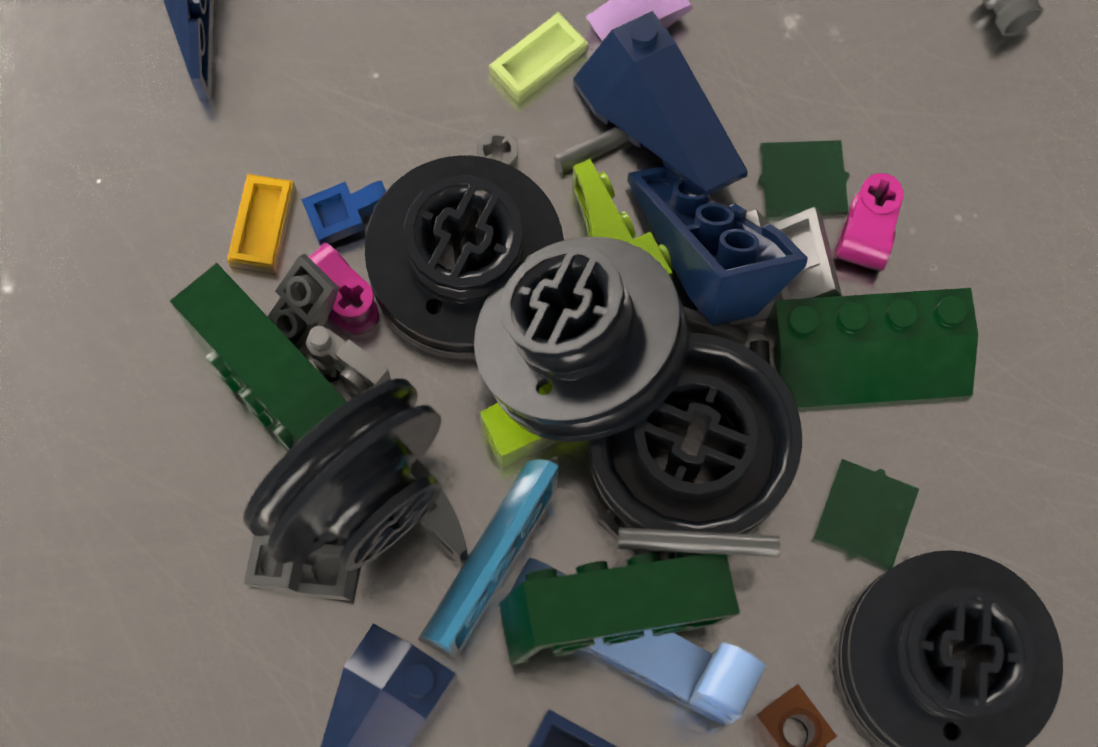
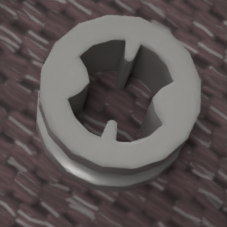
M495 129L487 131L479 138L476 146L477 156L492 159V147L502 146L503 156L500 162L514 168L517 166L518 145L516 139L510 133Z

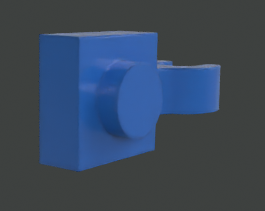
M345 181L301 199L320 245L323 243L330 244L364 230L365 226L361 216L372 215L386 190L382 181H377L350 193Z

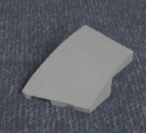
M815 207L771 224L781 230L808 257L806 267L756 316L733 321L729 324H741L768 318L775 300L842 296L822 214ZM757 209L746 213V219L761 228L771 224Z

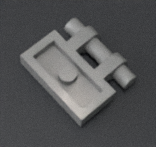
M316 326L310 330L306 345L315 367L323 374L335 375L338 373L341 379L348 385L345 391L350 397L354 398L375 385L391 380L388 368L349 339L344 341L334 332L322 326Z

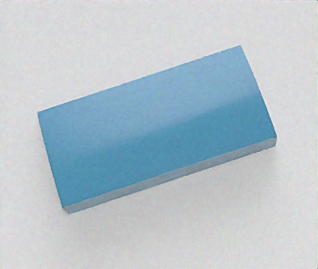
M530 460L525 463L418 637L419 641L454 661L556 492L558 465L549 460Z

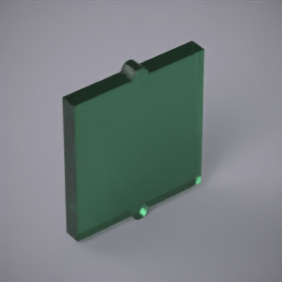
M841 140L760 143L762 174L759 176L758 184L763 186L765 217H791L813 207L822 215L848 214L846 182L850 174L844 170Z
M841 459L812 540L845 552L846 557L850 560L858 557L883 568L891 569L901 545L919 488L886 476L883 469H878L875 472Z

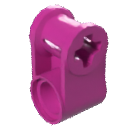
M876 173L869 176L863 182L860 191L855 195L851 203L848 218L840 235L835 255L837 259L881 272L884 270L894 244L895 227L904 193L901 183L895 177L886 173ZM875 197L879 199L878 205L874 204Z
M323 243L309 258L339 287L329 317L348 334L359 335L367 333L373 329L379 317L372 288L331 245Z

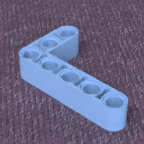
M528 558L510 593L525 581L526 574L555 568L534 558ZM557 570L558 576L566 575ZM652 630L644 631L645 636L642 638L611 646L604 645L602 638L594 639V645L583 648L584 651L701 715L725 726L730 725L742 716L766 668V665L761 660L731 644L721 643L713 653H710L675 633L655 637L652 635Z

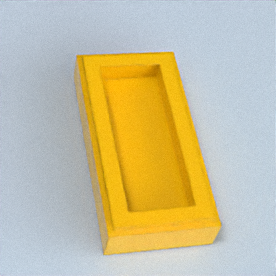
M247 174L227 257L229 267L276 274L296 190L294 181Z

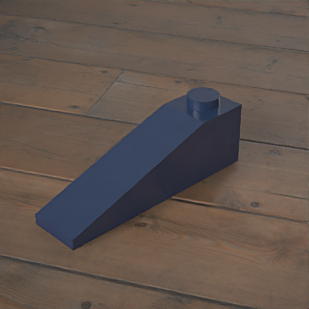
M651 11L612 29L573 78L575 87L594 115L606 124L612 122L628 134V140L640 148L643 145L663 159V165L705 196L747 177L748 170L677 43L655 13Z
M373 623L343 668L321 747H415L459 681L456 673L411 643Z

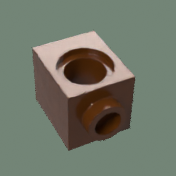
M799 684L789 689L749 719L769 747H797L790 744L784 736L783 728L788 718L799 719L807 727L808 739L802 747H826L828 743L837 737Z

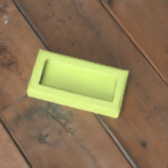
M558 12L489 65V73L520 104L588 51V42Z

